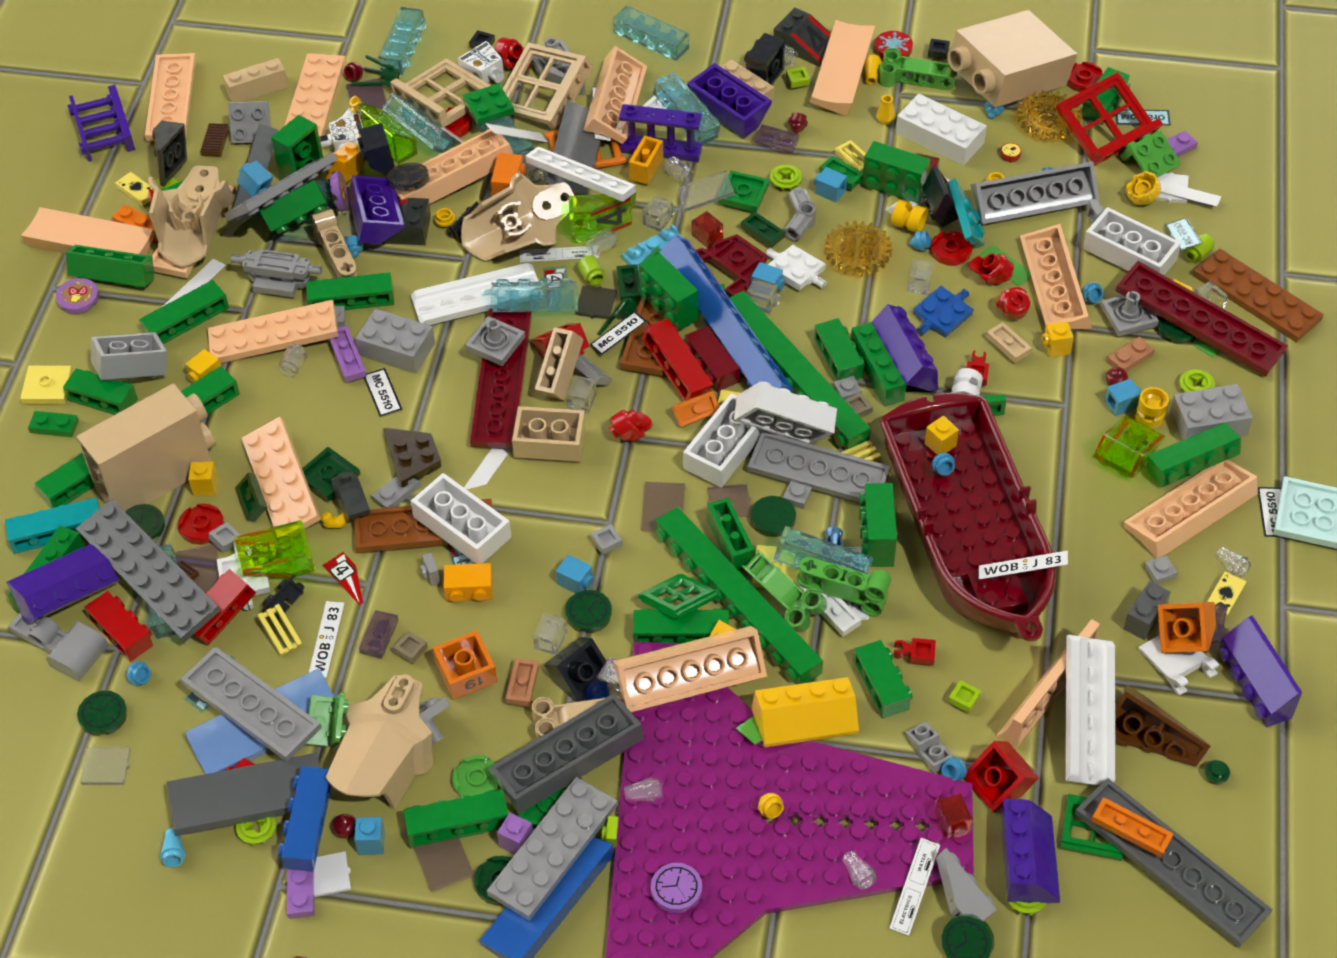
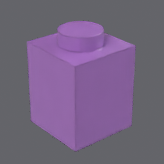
M509 813L497 832L499 847L516 854L532 834V823Z

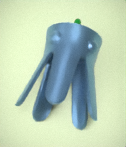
M830 527L825 531L826 540L821 551L825 548L824 558L827 560L832 546H835L837 559L841 560V545L844 552H846L842 541L843 531L838 527Z

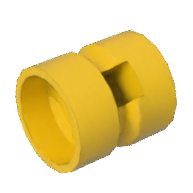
M899 199L891 216V225L900 228L906 226L907 230L916 233L923 229L928 209L918 205L912 207L910 202Z
M1149 387L1141 392L1135 414V419L1140 426L1147 429H1155L1163 424L1169 403V397L1164 390L1157 387Z

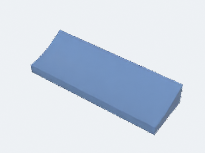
M320 668L274 689L307 714L309 712L311 695L334 697ZM223 714L185 732L188 742L205 774L224 771L229 766L234 768L243 757L252 761L271 751Z

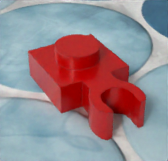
M974 350L971 361H967V368L978 371L983 377L982 385L987 386L989 364L985 363L986 352L984 351L982 357H977L975 355L976 350Z
M912 638L911 644L903 640L895 641L894 648L903 649L894 650L895 658L910 657V663L934 665L936 640Z

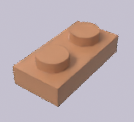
M1139 336L1107 357V363L1112 367H1121L1127 372L1153 356L1155 349Z
M515 658L505 698L506 704L530 707L540 667L539 661Z

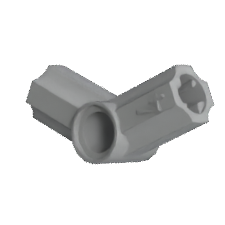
M796 187L789 192V199L796 214L784 231L792 241L800 240L807 229L815 225L816 205L811 202L806 189Z

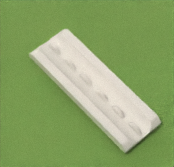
M529 263L415 290L411 294L419 322L426 325L489 311V308L497 309L544 297L533 265Z
M1066 635V782L1100 786L1107 778L1115 782V645L1112 641Z

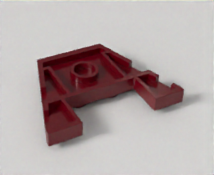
M738 234L714 243V246L707 249L699 248L696 250L704 263L710 261L736 280L725 288L729 298L742 291L747 294L751 287V276L760 262L766 264L767 254Z

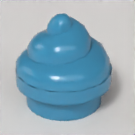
M986 101L984 108L988 118L1000 116L1004 111V105L994 107L989 101Z
M922 230L917 231L909 245L916 250L926 251L927 248L931 247L929 233Z
M355 235L345 238V243L352 257H357L363 250L364 243H359L358 236Z
M1091 282L1083 287L1082 296L1084 301L1094 304L1102 299L1103 289L1098 283Z
M939 453L932 461V468L939 475H949L955 468V460L948 453Z
M136 661L128 667L126 676L132 685L140 686L149 681L151 670L144 662Z
M950 757L945 760L942 766L943 776L953 778V781L963 780L967 774L966 764L960 758Z

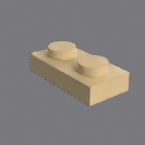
M1004 322L987 331L986 338L1014 363L1031 354L1032 347Z

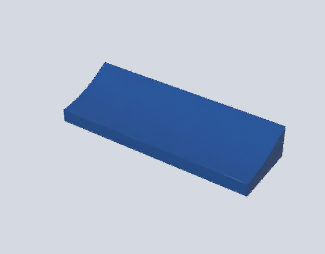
M594 837L530 921L506 907L479 940L480 945L499 958H534L614 857L613 844Z

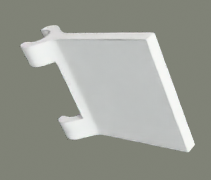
M1160 635L1138 647V650L1169 681L1174 692L1179 696L1187 692L1184 686L1188 684V680L1184 676L1201 667L1208 678L1218 674L1215 668L1219 667L1218 662L1206 656L1202 651L1161 653Z

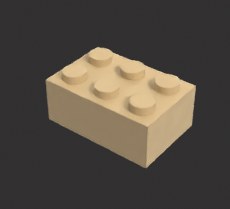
M518 406L512 439L514 458L581 462L586 429L585 410Z

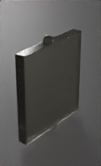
M583 285L575 315L586 316L591 319H609L617 290L602 288V286Z

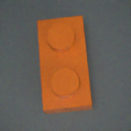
M712 390L671 406L678 427L715 414L719 409L717 399Z

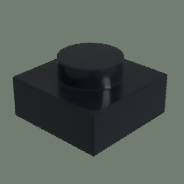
M477 30L469 41V47L474 49L485 41L492 46L495 42V35Z
M931 38L928 57L947 60L950 41Z

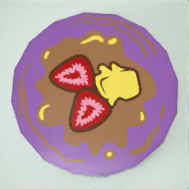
M340 170L334 171L330 176L331 192L336 198L335 206L340 212L348 211L349 198L344 177Z
M85 278L68 280L56 292L59 308L70 314L87 312L94 303L95 305L97 304L100 296L96 284Z

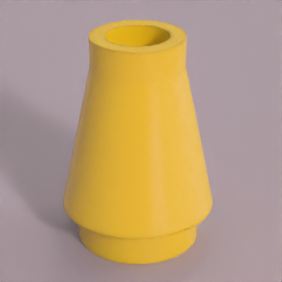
M868 55L863 65L866 83L869 85L877 83L882 61L877 55Z
M891 95L882 96L876 113L879 123L883 125L891 124L896 118L893 97Z

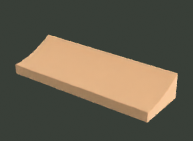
M835 20L809 101L810 103L844 116L847 115L853 103L875 26L853 25Z
M614 46L604 59L583 131L598 133L623 144L627 140L628 131L627 122L619 121L623 104H637L647 66L617 46Z
M489 129L418 165V169L403 173L405 174L404 181L399 182L393 178L396 195L399 200L405 198H429V204L493 172L498 153L513 154L511 146L502 134L493 133ZM423 171V175L420 178L409 181L411 174Z
M39 207L33 221L21 234L27 246L66 253L76 244L147 255L155 236L153 229Z
M1061 224L1020 235L1045 325L1068 321L1070 329H1092Z
M1230 460L1223 461L1201 471L1125 520L1124 529L1134 535L1155 558L1162 557L1258 494L1257 476Z
M1091 619L1079 636L1096 639L1100 624ZM1066 648L995 737L1002 741H1008L1014 749L1019 747L1066 686Z
M752 626L613 661L624 705L630 712L767 677L758 630Z

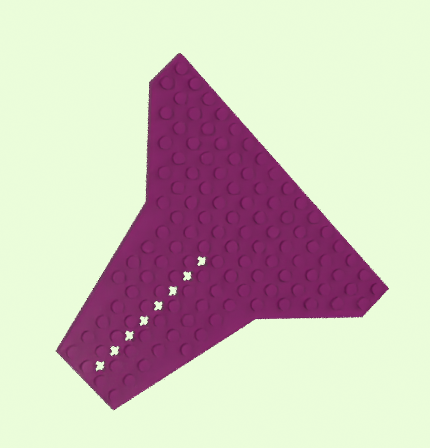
M634 642L633 656L679 644ZM728 687L631 712L642 724L644 739L624 751L606 958H713L765 914L902 891L920 838L940 845L937 856L947 848L949 852L954 853L958 857L960 865L966 873L974 876L972 783L961 780L953 781V778L815 741L764 747L763 741H760L755 745L736 729L754 716L752 709ZM767 793L779 795L784 805L783 812L776 818L777 820H773L772 824H767V820H763L765 817L758 809L761 796ZM793 817L801 819L796 826L793 825L792 821L788 820ZM821 818L827 823H824L823 827H818V823L814 821ZM849 820L852 824H849L848 828H843V824L839 822ZM868 821H873L877 825L871 830L868 825L864 824ZM898 822L903 827H900L899 831H895L894 827L889 825ZM925 824L928 828H925L924 832H920V829L915 826ZM950 825L953 829H951L950 833H945V829H940V827ZM936 859L926 886L943 884ZM670 863H684L691 866L699 873L702 880V896L698 904L683 913H669L662 910L651 895V880L655 872L662 866Z

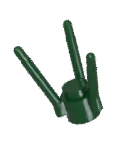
M366 55V59L385 68L382 71L364 67L363 70L382 75L381 79L384 81L351 82V85H385L391 87V81L396 78L399 79L400 69H396L394 65Z
M628 297L623 298L611 317L598 331V335H601L617 316L624 319L634 312L637 308L636 302Z

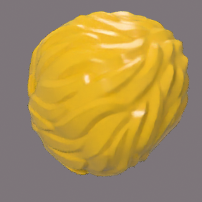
M1144 171L1133 176L1132 181L1126 185V193L1134 204L1149 205L1159 197L1161 184L1154 173Z

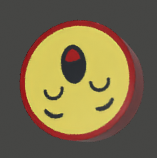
M1015 143L1004 144L1001 148L1002 159L1008 162L1019 160L1021 157V147Z

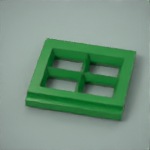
M677 574L639 593L638 598L641 599V602L675 619L717 599L718 593L714 589L684 574ZM680 586L685 587V589L679 592L674 590ZM693 592L698 594L692 598L687 596ZM664 594L670 595L669 597L663 600L658 598ZM677 600L682 602L676 606L671 605V603Z
M1068 794L1060 849L1122 861V852L1113 845L1095 842L1096 831L1084 822L1073 820L1075 809L1088 797ZM1073 825L1092 829L1090 841L1071 837Z

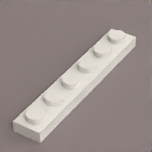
M537 147L525 156L526 163L622 202L636 192V187L632 183L541 147Z

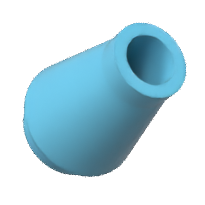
M174 828L165 831L160 859L167 867H178L183 863L186 853L181 837L175 836Z

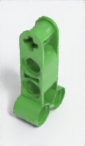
M888 48L884 51L883 63L880 65L879 83L883 87H892L896 82L951 90L955 86L954 78L958 72L952 70L948 63L901 56V52L898 49Z
M757 550L758 553L751 561L742 567L787 609L785 613L786 622L796 632L806 631L811 624L810 615L822 614L827 608V600L816 589H808L803 592L761 551ZM818 597V603L815 606H810V601ZM797 615H802V620L794 624V618Z
M805 557L800 561L799 568L801 572L797 576V582L800 586L807 589H816L820 593L862 605V610L870 616L881 615L891 583V576L887 572L874 570L869 575L813 557ZM810 562H812V569L809 571Z

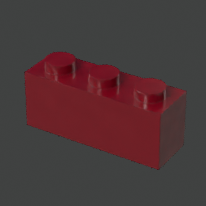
M708 326L685 335V342L688 344L694 357L699 360L704 372L710 376L713 383L712 387L716 392L739 383L740 368Z

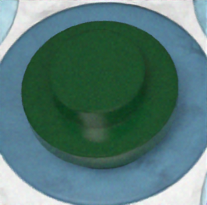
M1213 760L1207 763L1204 773L1210 783L1220 785L1229 779L1230 769L1224 762Z

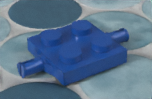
M942 285L938 287L913 310V314L923 322L916 329V332L923 336L931 329L938 332L944 338L951 334L973 314L974 309L963 302L969 296L968 290L962 289L961 292L955 295Z

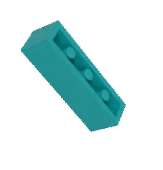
M97 498L85 499L5 519L7 538L13 554L44 547L60 525L77 531L76 528L100 509Z

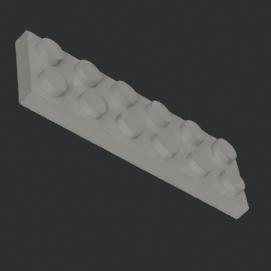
M333 152L307 164L224 213L228 221L234 218L239 221L246 216L258 212L261 207L273 203L275 199L281 198L288 194L290 190L300 187L305 181L317 177L320 172L332 168L331 163L338 160L335 153Z
M762 431L748 464V471L788 483L794 481L810 486L813 490L860 503V493H864L865 483H886L891 466Z
M216 646L181 678L184 686L286 762L321 729V724Z
M575 777L488 888L487 895L530 921L607 821L608 816L616 809L618 801L580 778Z

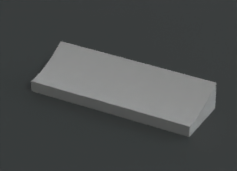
M1093 161L970 184L981 218L980 224L1086 205L1089 200L1097 199L1100 202Z

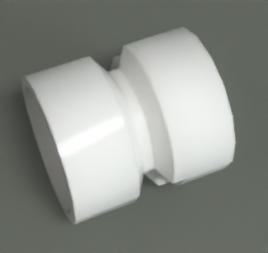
M970 368L958 370L954 376L951 393H966L980 396L983 381L982 375Z

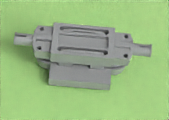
M259 249L258 252L248 251L244 256L236 254L231 256V263L243 265L244 271L248 273L250 280L254 282L252 285L253 292L294 298L297 288L303 289L307 287L306 281H310L309 273L318 275L322 273V266L311 265L310 259L300 258V254Z

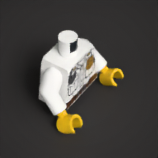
M353 96L349 102L352 108H348L342 117L329 123L330 134L319 136L322 148L334 146L336 151L347 142L356 143L359 146L357 138L361 137L359 129L363 128L359 113L356 114V111L364 109V104L359 97Z

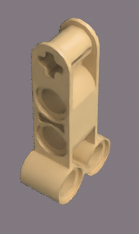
M329 209L311 215L317 242L323 246L337 278L357 276L355 272L356 264L338 229L333 210Z
M617 696L624 704L623 697ZM547 697L537 698L532 703L536 739L543 736V733L552 731L606 698L554 705Z

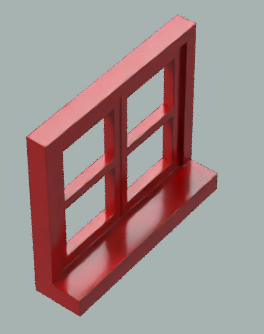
M1119 72L1055 106V109L1089 159L1093 161L1094 166L1124 151V147L1133 141L1139 142V139L1144 135L1156 133L1163 125L1159 118L1154 121L1151 120ZM1115 87L1126 104L1108 113L1097 98V95ZM1089 100L1101 118L1082 127L1071 109ZM1129 108L1141 126L1123 135L1111 117ZM1104 122L1115 140L1097 149L1086 131Z

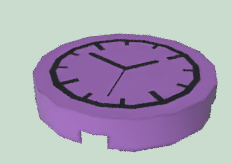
M670 863L662 866L655 872L651 880V895L662 910L669 913H683L698 904L702 896V880L699 873L691 866L684 863Z

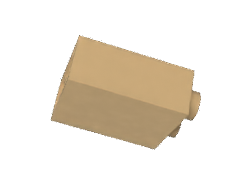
M1026 10L956 30L952 48L948 52L947 63L952 70L958 72L968 81L978 94L986 98L994 107H998L1067 86L1077 53L1032 12Z
M173 383L76 436L96 491L105 503L113 499L124 511L135 505L149 504L188 482L191 462L211 461L208 449L215 446L216 443L208 427L203 422L200 423L201 420L207 417V412L196 394L193 393L185 397Z

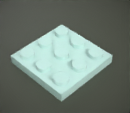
M1284 476L1273 535L1337 549V488Z

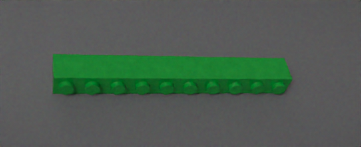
M744 291L730 297V300L793 387L794 391L792 393L805 395L811 400L826 402L829 406L837 408L835 431L831 435L840 448L842 447L844 450H847L870 440L871 428Z
M222 366L209 372L206 376L193 382L181 391L185 397L193 393L196 394L205 407L207 415L240 395L237 381ZM80 453L77 457L35 482L40 497L50 508L67 505L95 487L83 453Z
M678 506L656 519L655 535L658 540L664 542L669 547L672 555L678 557L683 562L685 569L688 572H692L697 577L698 582L714 589L718 593V598L715 601L717 603L720 602L725 607V610H729V616L735 618L740 623L741 628L752 626L758 630L761 649L767 652L775 666H780L790 682H794L796 685L804 684L822 674L823 660Z

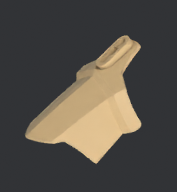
M194 166L177 189L165 191L159 188L153 177H148L149 185L154 191L149 215L158 239L159 253L168 261L181 268L196 263L208 253L222 209L229 207L235 198L228 182L222 181L220 183L219 170L215 166Z
M519 171L511 178L509 187L481 202L476 209L463 218L461 229L462 246L475 257L487 261L534 243L542 246L556 244V226L577 206V200L568 183L535 185ZM561 195H565L567 197L566 202L560 199ZM543 203L550 204L548 210L542 208Z
M406 674L394 675L371 699L348 705L346 734L326 775L327 781L336 791L345 795L377 797L383 794L391 809L396 810L415 775L425 774L430 770L433 765V733L419 717L420 698L423 689L420 681L414 680ZM402 685H407V686H404V687H403V691H401V688H400V687H401Z

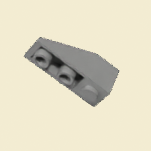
M945 848L937 856L936 860L950 914L953 918L961 914H973L982 921H985L997 910L994 907L993 900L979 889L976 879L970 873H966L960 865L958 857Z

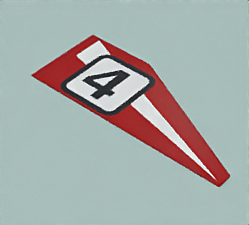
M344 552L322 565L359 605L363 603L356 565Z

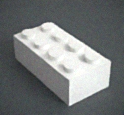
M918 94L898 114L896 134L964 166L985 143L987 125Z
M1107 207L1086 231L1083 249L1127 271L1139 261L1165 275L1177 261L1181 242Z
M758 382L737 395L734 420L780 436L815 444L834 434L837 408L829 406L826 402L811 400L805 395L790 393L788 389L773 387L768 382Z
M732 393L683 452V469L721 488L757 444L761 432L765 431L734 420L737 396Z
M444 473L411 500L413 517L476 564L486 561L512 537L510 521Z

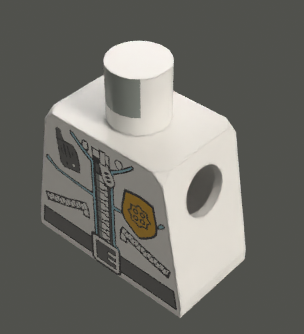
M487 41L458 58V65L486 83L491 80L500 83L504 79L502 58Z

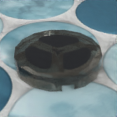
M404 163L391 169L388 173V180L392 188L398 191H409V188L419 189L429 181V172L427 167L420 163Z

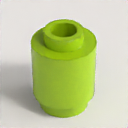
M1198 235L1203 243L1184 249L1185 256L1189 261L1199 263L1213 250L1215 242L1210 235Z
M588 255L580 259L577 267L585 281L592 286L600 285L605 279V272L596 257Z

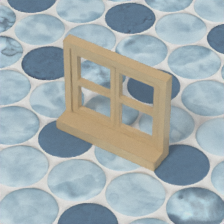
M528 42L503 90L510 100L519 83L535 87L524 106L512 103L515 113L511 115L545 123L551 131L559 130L566 101H575L593 68L587 57ZM534 56L549 59L539 79L524 75ZM555 61L570 64L560 84L545 81ZM540 88L556 92L546 111L530 108Z
M447 58L407 83H403L397 78L391 81L394 98L441 128L446 127L470 112L463 99L452 92L465 84L476 90L491 86ZM446 71L458 78L457 81L446 88L432 81ZM427 83L439 92L427 98L416 91V89ZM446 96L459 103L458 106L447 113L443 107L436 103Z

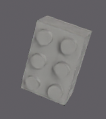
M374 309L355 338L360 356L415 374L435 345L433 326L378 309Z
M156 332L91 337V362L100 380L114 381L120 378L136 379L137 377L144 376L154 378L159 375H166L167 351Z
M1238 384L1174 394L1170 407V414L1181 440L1225 422L1239 436L1247 435L1253 419Z

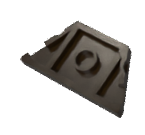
M383 428L384 437L401 487L407 486L408 480L415 476L420 479L426 476L427 473L441 467V459L431 433Z

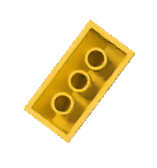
M848 677L755 690L751 709L764 747L859 733L856 696Z

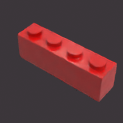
M669 319L646 327L642 340L683 401L712 389L713 383L710 376L704 372L699 360L691 353L688 344L683 341L677 328L672 325Z

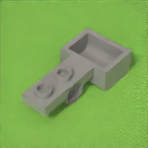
M20 612L8 626L11 633L49 652L50 654L47 656L49 665L78 682L108 647L107 640L102 634L79 621L66 633L48 617H43L27 624Z

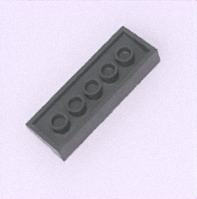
M567 100L553 153L595 169L602 140L595 139V133L583 131L589 108ZM548 172L546 185L566 182L569 184L576 200L588 199L590 188ZM565 195L560 196V198L567 199Z
M259 123L245 164H250L257 160L267 170L273 152L271 137L279 130ZM240 184L238 185L231 209L252 197ZM254 214L246 216L239 221L236 218L229 220L224 235L232 237L235 230L243 222L252 218Z
M612 694L489 767L490 773L501 786L517 813L521 814L571 784L575 777L580 778L642 741L644 739L642 724L615 694Z
M317 753L292 757L288 762L281 759L167 781L175 836L290 814L288 812L289 801L291 797H295L296 790H293L295 775L300 774L301 766L320 768Z

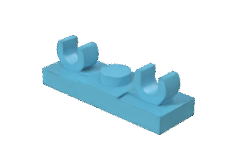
M671 224L667 230L662 229L658 235H654L642 243H637V246L634 248H628L627 252L622 254V260L627 265L637 264L639 269V263L643 262L657 246L662 250L675 235H681L678 233V229Z

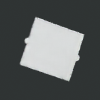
M1170 172L1158 177L1160 184L1171 183L1188 188V175ZM1162 192L1156 199L1167 201L1168 203L1187 204L1186 198Z
M346 851L317 857L314 870L315 897L351 890L349 878L351 869L347 864Z

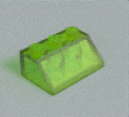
M364 103L358 104L363 128L380 123L383 124L393 161L400 165L418 154V143L415 136L409 134L401 124H397L389 114H386L380 108Z

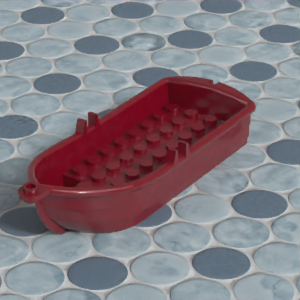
M966 393L933 394V402L928 401L927 397L923 396L908 401L885 414L880 420V426L885 436V448L940 590L948 604L963 617L985 626L1007 631L1016 639H1024L1030 642L1040 639L1043 627L1039 615L1044 611L1053 594L1056 582V567L979 579L980 565L1053 553L1048 538L1036 515L1037 501L1036 499H1029L1031 487H1024L987 400L981 396ZM942 416H945L959 429L957 446L947 452L954 458L955 468L951 474L946 476L939 475L933 470L932 461L937 454L925 444L927 426Z

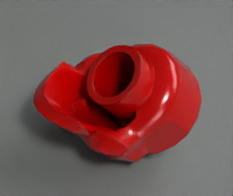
M509 37L500 38L495 45V51L502 58L503 66L511 69L515 67L525 49L518 40Z
M991 253L984 258L977 256L968 264L969 268L980 276V279L992 285L1010 280L1014 270V264L1003 254L996 255Z
M1013 287L1002 291L996 300L997 308L1002 309L1005 316L1014 320L1025 317L1031 305L1027 292L1020 287Z
M634 409L628 412L621 410L610 418L612 426L609 427V430L616 439L620 437L624 441L633 442L644 437V432L651 429L653 423L650 417L642 412L636 413Z

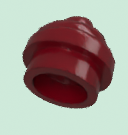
M357 62L348 63L344 68L346 79L354 82L360 80L363 76V67Z
M792 113L791 117H789L788 125L794 134H798L807 127L806 115Z
M1113 367L1106 373V381L1109 386L1128 380L1127 372L1121 367Z
M341 814L333 820L332 829L336 836L348 839L355 834L356 819L354 816Z

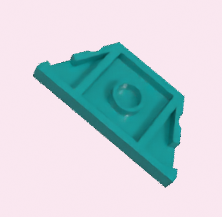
M954 178L948 181L965 240L970 241L977 248L985 245L983 239L985 232L981 224L978 223L981 220L979 213L976 209L973 210L970 200L965 196L957 179Z

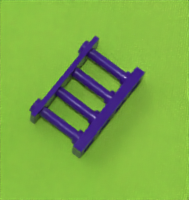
M116 85L108 86L110 94L106 95L107 97L77 105L73 95L69 96L71 104L68 105L70 115L76 118L82 143H79L82 155H87L88 162L92 161L90 151L121 143V145L126 144L128 152L136 150ZM106 105L114 106L110 108L111 110L84 117H79L78 112ZM112 117L113 119H118L114 120V123L83 130L82 125ZM116 130L117 132L121 131V133H118V136L90 143L86 141L88 137Z
M623 104L619 121L627 122L628 136L627 140L620 146L621 153L634 154L644 137L636 135L635 123L647 124L648 137L663 140V158L699 163L702 143L695 142V130H699L702 113ZM655 125L667 126V139L655 137ZM675 128L686 129L687 141L675 140Z

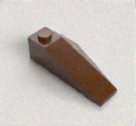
M1126 685L1115 701V742L1120 745L1135 747L1148 753L1153 752L1194 766L1199 764L1211 747L1210 744L1129 685Z

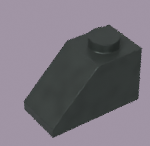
M343 472L337 477L331 478L336 502L349 520L371 513L360 481L353 472Z

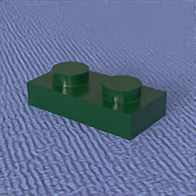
M755 211L741 221V228L770 248L785 238L784 230Z
M637 264L616 266L620 299L628 297L634 301H641Z
M248 472L238 483L236 490L247 520L255 522L268 507L256 474Z

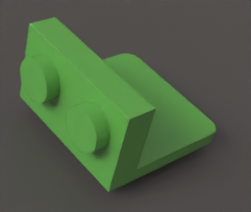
M1161 130L1152 135L1150 133L1144 135L1137 143L1135 141L1129 143L1124 147L1125 151L1120 155L1123 162L1134 157L1143 172H1152L1157 178L1180 165V160Z
M339 693L336 698L317 695L310 696L308 714L321 724V729L305 745L335 748L342 741L346 732V724H342V719L348 712L349 700H345V693Z

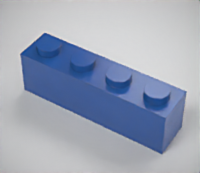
M301 766L300 774L295 775L293 790H296L294 798H290L288 812L291 813L290 820H285L283 835H286L285 843H280L278 858L282 859L284 869L311 872L315 870L332 785L326 779L329 769Z

